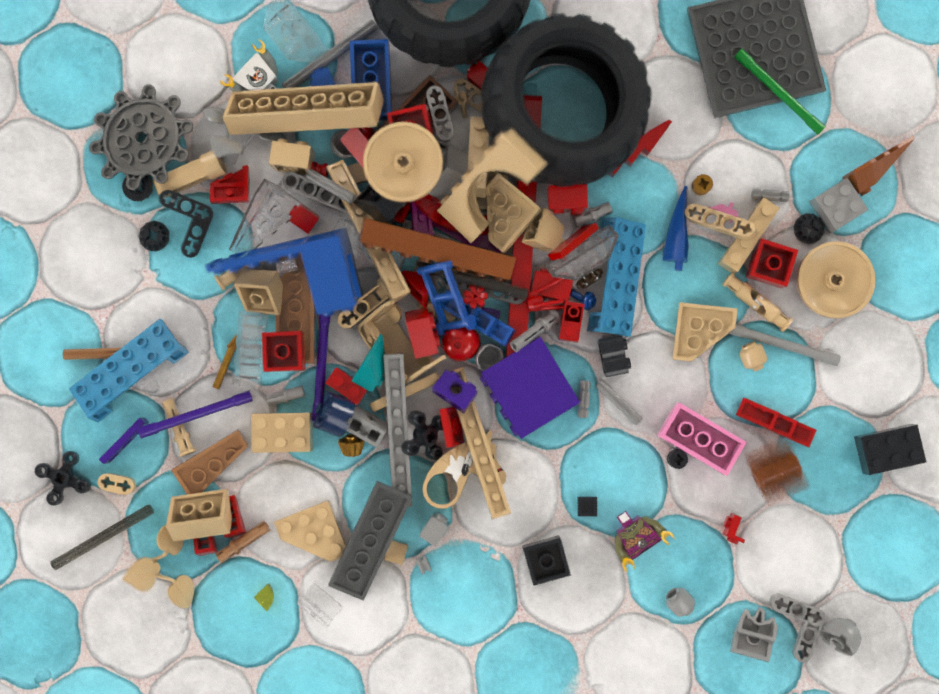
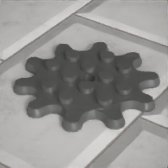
M150 84L142 88L141 95L136 100L130 99L124 91L117 92L114 96L117 106L115 112L112 114L100 112L94 117L95 124L103 129V136L89 145V151L94 155H106L107 163L102 168L101 175L105 179H112L118 173H124L127 178L126 186L130 190L139 189L142 179L147 175L153 176L154 180L159 184L166 183L168 181V173L166 171L168 163L173 160L185 162L189 158L188 151L179 145V141L183 135L193 131V123L188 119L178 120L175 118V113L181 106L180 98L172 95L164 102H158L156 100V89ZM141 134H146L145 140L142 143L138 142V137Z

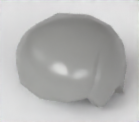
M340 130L334 133L330 142L333 154L343 159L353 157L340 141L348 130Z
M492 343L482 345L475 355V362L481 371L504 359L501 348Z

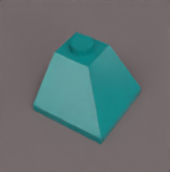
M380 334L352 379L354 383L371 393L375 387L379 388L385 379L382 377L385 372L383 335Z

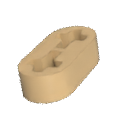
M105 473L99 477L98 486L104 491L127 495L135 490L136 482L131 477ZM109 477V481L115 482V485L110 484L106 487V483L103 480ZM128 481V485H131V488L125 491V487L119 486V483H126Z

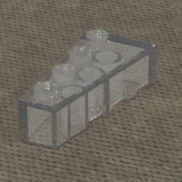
M238 310L237 348L234 357L236 368L232 377V384L235 385L234 389L261 391L263 373L262 333L267 331L268 315L264 313Z

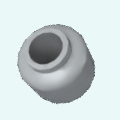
M682 587L673 588L666 595V605L675 615L682 617L688 616L693 612L695 600L686 589Z

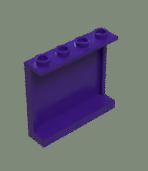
M540 336L520 349L519 352H513L480 372L482 376L479 379L484 387L489 386L492 393L489 395L495 404L499 403L502 407L499 411L504 420L509 419L511 422L510 430L514 436L519 435L521 439L580 403Z

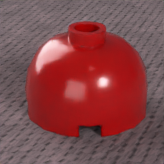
M466 327L448 330L442 338V348L445 354L456 361H466L473 358L481 345L479 333L475 329L468 330Z

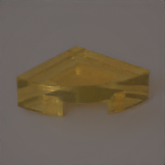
M269 583L254 597L266 611L270 609L274 600L273 589Z

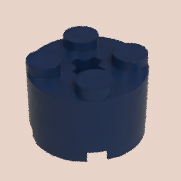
M328 391L323 404L319 403L315 413L318 416L314 421L313 427L341 437L349 426L346 423L348 418L353 416L354 402Z

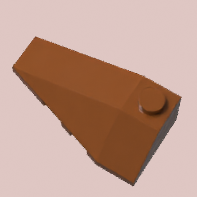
M909 137L843 176V180L848 178L861 197L872 191L870 187L881 179L913 142L915 137Z

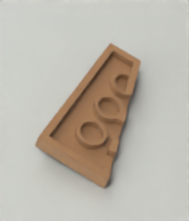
M239 429L176 466L171 471L186 494L201 493L248 447V443Z

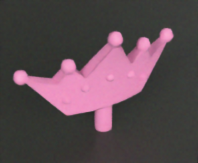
M732 202L728 207L724 204L710 207L711 209L738 217L737 211L731 209L734 204Z

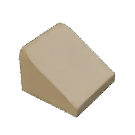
M392 540L384 560L403 565L408 545Z

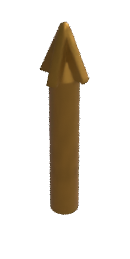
M238 335L226 346L228 349L212 386L216 389H220L233 354L238 348Z

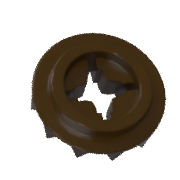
M596 269L578 280L576 283L577 289H585L602 278L601 275L604 273L603 270Z

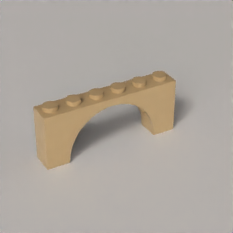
M512 129L506 134L502 132L495 139L497 144L494 147L490 145L483 153L485 158L483 160L479 158L472 165L474 170L472 172L468 170L461 178L463 182L461 184L458 182L450 190L453 194L451 196L447 194L440 202L442 206L437 210L470 243L490 224L481 213L476 201L475 187L479 175L487 171L500 170L514 174L528 184L547 164Z

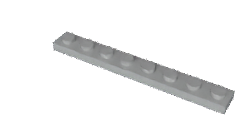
M403 353L384 354L392 487L412 495L410 459L401 449L403 442L408 440ZM412 499L408 507H412Z

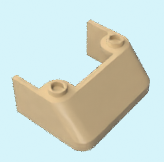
M405 295L394 301L389 300L382 304L359 323L358 331L369 350L381 334L384 338L385 354L403 353L405 385H407L446 359V356L443 355L434 361L431 355L415 359L412 344L398 324L402 319V310L397 303L406 297Z

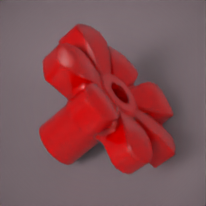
M471 285L470 291L465 290L463 294L465 305L470 304L472 309H476L477 305L483 307L485 305L484 300L488 299V294L484 292L485 289L482 286L477 289L475 285Z

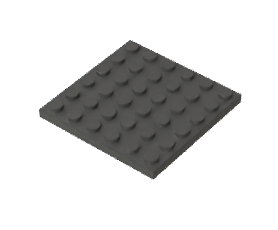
M715 0L687 8L714 118L783 102L749 69L745 68L734 58L741 48L793 98L798 99L826 91L804 0Z

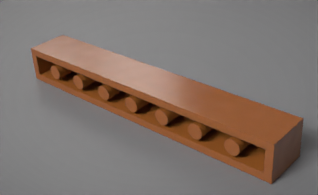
M365 217L358 238L360 242H363L362 246L373 249L374 246L382 247L381 251L391 254L393 250L398 251L400 256L411 258L412 255L417 256L419 261L430 263L431 260L438 263L450 260L458 271L467 273L468 270L475 271L474 275L486 277V274L491 275L493 280L504 282V279H511L516 257Z

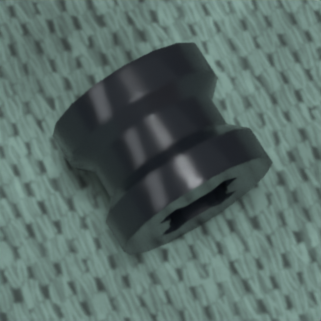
M674 449L668 453L667 463L675 469H682L688 463V456L684 451Z

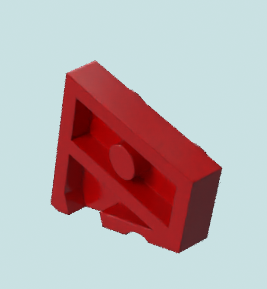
M244 165L243 169L233 174L231 172L225 175L224 178L210 183L211 204L249 202L248 165Z

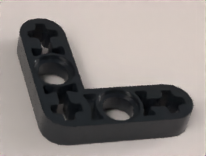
M164 190L158 198L160 204L192 218L181 244V253L185 257H195L199 253L213 218V210L211 207L171 190ZM170 193V198L174 200L180 197V200L177 202V208H174L175 203L173 202L166 204L163 196H167ZM183 201L191 203L190 211L184 212L181 209ZM196 204L198 205V207L196 208L198 210L204 211V209L206 208V213H208L209 216L204 217L202 219V215L197 212H195V216H193L192 213L195 210ZM194 226H199L202 229V234L199 237H195L192 234ZM188 238L199 240L198 244L196 242L193 243L192 248L195 251L187 254L185 247L190 246L192 242Z

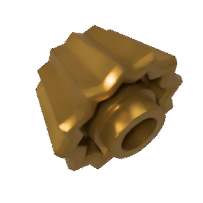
M348 434L339 439L338 444L343 455L355 457L361 455L365 441L353 434Z

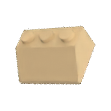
M228 489L171 497L166 528L173 541L230 534L232 515Z

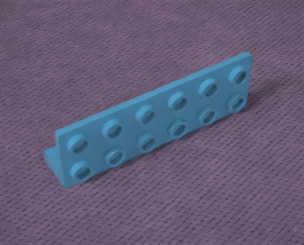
M618 217L602 218L600 237L611 238L602 310L601 312H589L587 331L631 337L646 229L645 224Z
M158 319L71 386L69 390L86 416L93 421L100 422L113 412L111 406L108 405L165 360L175 364L187 355L189 351L176 340L164 321Z

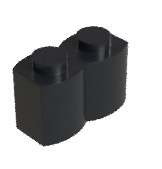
M622 335L599 339L598 346L604 377L629 373L628 369H631L630 358H626L625 350H628L626 339H623Z

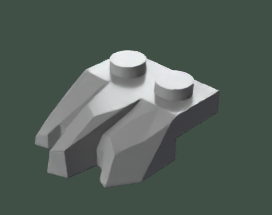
M760 606L753 617L750 616V611L744 609L733 633L730 652L770 662L772 645L776 641L778 630L775 618H770L766 621L765 610Z

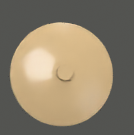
M398 122L381 128L372 136L364 152L363 166L367 180L378 194L395 202H412L426 196L437 185L443 170V156L437 140L428 130L414 123Z
M833 241L821 244L806 254L799 265L796 281L799 295L810 310L826 318L838 319L854 315L868 304L875 289L876 279L873 265L862 250L846 242Z

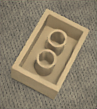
M312 413L251 414L252 453L313 451Z

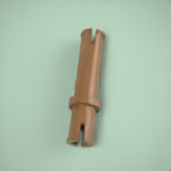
M262 521L235 541H230L229 545L216 552L215 555L221 563H224L233 555L241 553L242 549L271 531L265 521Z

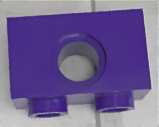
M445 370L432 387L434 394L463 414L478 393L475 390V385L468 381L465 383L460 379V375L452 370L450 372ZM454 386H458L461 389V392L459 394H454L451 392L450 389Z

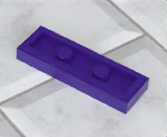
M145 417L139 418L99 460L103 464L110 463L139 434L137 428L149 424V421Z

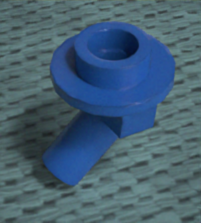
M574 289L571 290L570 296L585 304V310L589 311L595 306L596 297L593 292H586L585 295H582Z

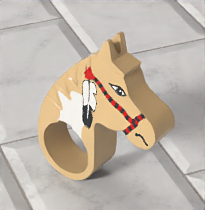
M491 430L486 434V438L503 485L506 482V473L496 460L497 446L491 442ZM467 442L458 445L444 454L428 472L423 484V494L430 505L441 509L453 506L461 496L468 475L472 473L478 476ZM445 472L449 476L452 475V478L455 480L457 495L450 503L440 505L434 503L429 498L427 485L432 477Z

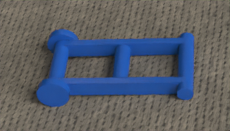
M450 260L417 268V273L422 275L439 321L436 324V330L441 336L451 329L466 327L468 330H474L476 328V319L472 314L468 315L451 270L453 264ZM443 270L451 292L437 294L429 273ZM454 299L462 320L448 323L440 302Z

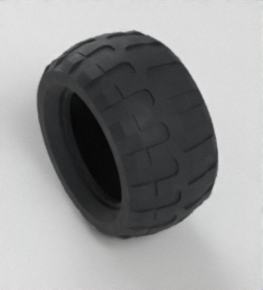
M368 0L377 26L397 49L409 54L417 61L426 64H437L441 67H454V65L462 64L470 65L481 61L482 58L489 54L492 55L497 52L502 43L518 31L530 4V0H489L476 14L463 20L448 22L434 20L421 14L408 0Z
M564 13L554 14L543 20H535L520 28L517 33L502 43L488 67L481 89V111L485 129L488 130L493 147L497 144L495 139L502 132L506 134L512 129L547 163L531 179L533 182L570 187L576 184H589L600 180L602 177L618 169L633 154L645 133L649 118L648 110L651 104V86L648 85L646 79L648 74L643 60H639L634 53L636 48L627 38L623 39L614 32L616 29L605 22L600 24L592 21L591 17L587 15L577 14L572 17L566 16ZM548 64H565L586 73L597 84L605 101L606 121L602 133L586 141L569 142L554 138L542 131L533 122L526 110L522 92L524 77L532 70Z

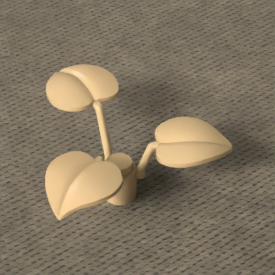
M165 524L159 530L156 540L159 549L165 552L152 559L148 557L138 559L128 569L122 580L142 592L150 590L155 584L156 578L170 581L173 584L169 586L167 592L171 602L180 608H189L194 596V584L191 578L186 575H180L175 580L158 574L160 572V565L157 563V560L167 556L168 553L177 555L184 543V540L173 541Z

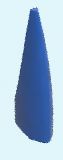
M687 186L684 187L673 212L663 252V261L675 262V271H682L683 263H687L689 242L685 216Z

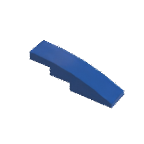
M454 299L440 302L444 310L462 320ZM470 304L465 305L468 315L472 314L476 319L475 329L503 346L508 345L516 331L514 328L478 306L476 309H472Z

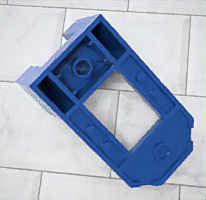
M347 227L229 255L228 258L215 259L205 265L207 273L213 272L215 275L226 272L225 270H229V273L241 270L246 265H248V268L260 266V262L266 260L268 264L280 261L279 257L287 256V259L295 258L301 252L317 315L323 314V317L335 314L334 311L342 309V312L354 310V306L358 304L357 300L363 295Z

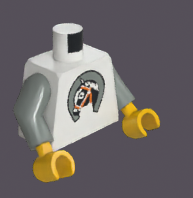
M258 39L261 42L260 48H256L252 44V47L257 52L233 78L230 75L224 74V76L228 77V83L225 84L220 80L221 85L229 86V89L233 92L277 89L274 86L278 82L276 62L270 52L265 49V44L262 40Z

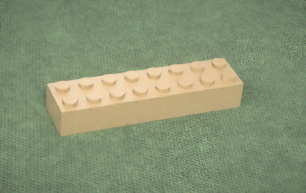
M378 82L234 91L231 93L222 118L230 135L377 127L384 99Z

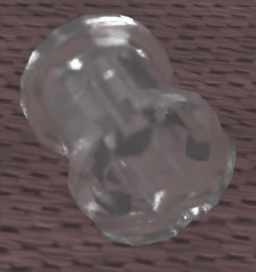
M295 258L275 262L280 277L291 271H299Z

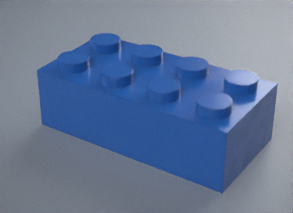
M388 39L350 41L351 84L379 83L384 99L379 121H386L388 119L387 113L392 112Z

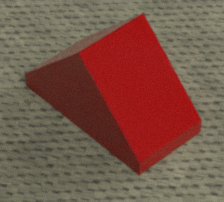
M402 271L401 274L410 290V294L424 308L427 307L429 294L422 275H418L415 271Z

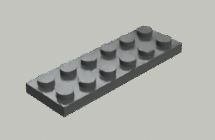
M376 481L328 583L329 587L364 601L410 504L412 495Z

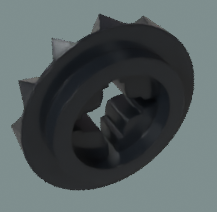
M148 175L141 181L143 192L128 189L126 186L127 178L125 177L123 180V192L132 201L142 202L149 198V195L153 192V182Z
M803 214L795 221V236L803 243H815L825 233V224H823L821 217L815 214ZM811 223L815 231H811L808 234V229L803 226H808Z
M151 221L146 222L140 228L138 237L140 244L145 249L159 251L168 244L170 234L168 228L163 223ZM151 231H153L154 233L158 232V235L156 236L157 242L154 239L149 240V237L151 236Z

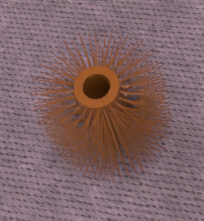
M777 444L774 445L777 448L769 453V450L762 453L765 454L762 457L758 456L748 461L750 462L748 463L750 464L749 466H751L749 467L752 471L751 476H753L757 485L756 488H759V493L760 490L762 491V497L767 496L764 499L769 498L768 496H772L776 492H783L778 495L781 496L788 491L786 489L789 487L794 488L798 492L796 488H800L805 483L803 481L806 479L801 478L804 477L802 476L804 474H802L803 470L799 463L800 461H798L795 453L790 451L792 447L789 449L790 446L785 447Z

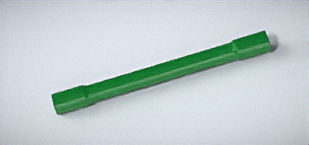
M742 48L734 58L745 68L749 69L791 108L809 128L819 135L826 126L764 71Z

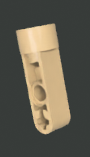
M213 150L200 155V158L167 172L168 181L166 183L159 184L154 179L153 183L158 195L164 190L179 193L208 179L213 180L227 174L225 162L222 161V157L216 158ZM169 193L167 196L164 195L163 198L170 197L171 194Z
M381 278L377 280L378 284L357 300L358 304L354 306L353 311L359 318L352 317L350 319L351 324L344 323L346 320L345 316L351 317L354 315L352 310L339 314L338 324L342 328H354L382 304L391 300ZM375 292H376V293L379 295V297L382 299L380 302H379V300L376 298V296L374 295ZM361 303L367 305V311L364 314H361L358 310Z

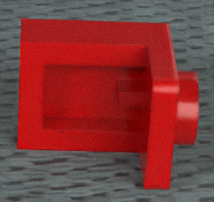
M731 513L724 521L723 527L725 529L723 535L727 536V541L736 545L738 542L744 543L745 539L735 535L742 517Z

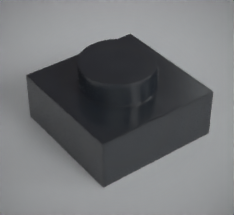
M597 496L577 497V516H597Z

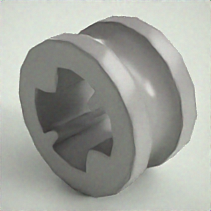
M423 555L421 559L416 558L422 574H425V571H432L426 555Z

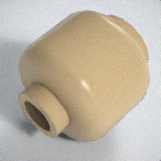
M756 341L743 345L739 356L746 369H753V371L764 368L763 364L767 362L768 357L762 344H756Z

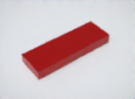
M597 223L582 226L548 254L550 260L563 259L598 230Z

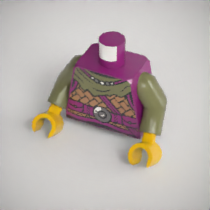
M627 511L617 516L622 526L616 530L615 551L622 562L625 572H628L626 565L631 564L635 569L633 560L661 540L669 545L666 538L672 536L675 539L674 535L667 531L658 521L647 516H636L631 519Z

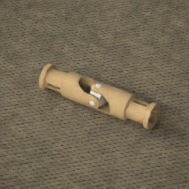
M731 272L722 285L732 290L737 298L755 310L768 322H773L780 328V331L784 332L793 319L784 315L779 307L761 295L747 282L743 283Z

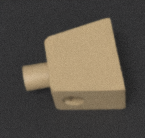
M543 208L526 228L522 242L544 252L553 251L565 241L561 238L564 232V225L547 208Z

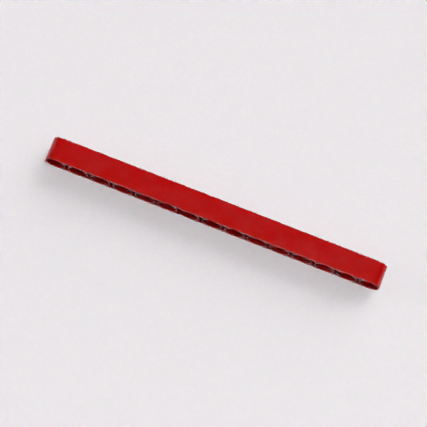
M523 94L524 104L529 116L541 129L542 96ZM517 177V189L536 204L537 183L530 181L527 184ZM524 231L513 244L512 256L516 257L510 285L522 288L525 291L526 297H529L533 247L522 242L525 234ZM520 291L516 293L510 292V296L514 297V301H517L518 298L522 299ZM526 299L520 305L509 303L508 325L516 331L506 346V357L515 352L511 348L510 342L528 330L529 310Z

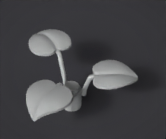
M219 107L204 109V116L208 120L218 124H225L222 118L225 109ZM226 127V137L212 136L210 143L216 158L222 157L223 162L234 165L239 154H243L245 148L257 135L260 139L269 142L278 141V139H288L282 132L252 134L241 147L239 143L229 140V131Z

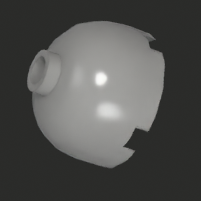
M832 619L824 625L820 632L822 639L828 645L831 641L836 646L835 650L846 656H853L861 644V634L856 627V623L851 619Z

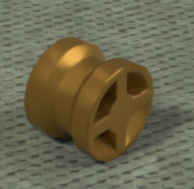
M706 174L697 176L692 182V190L699 196L707 194L713 187L711 177Z

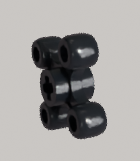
M411 411L408 415V421L415 427L413 439L403 442L401 446L402 452L408 456H415L418 454L419 448L424 445L427 458L432 460L440 459L443 450L440 446L436 445L438 432L443 431L441 416H434L431 424L426 425V416L423 412Z
M67 451L63 454V464L58 470L53 469L48 463H40L35 467L34 472L37 477L49 478L54 485L52 491L46 496L47 503L52 506L63 502V491L67 487L74 488L80 494L87 493L91 489V482L88 479L74 477L72 469L79 462V455L75 451ZM65 475V479L61 481L60 478Z

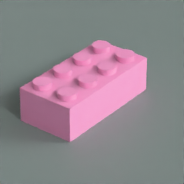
M675 403L656 435L728 476L747 443L681 403Z

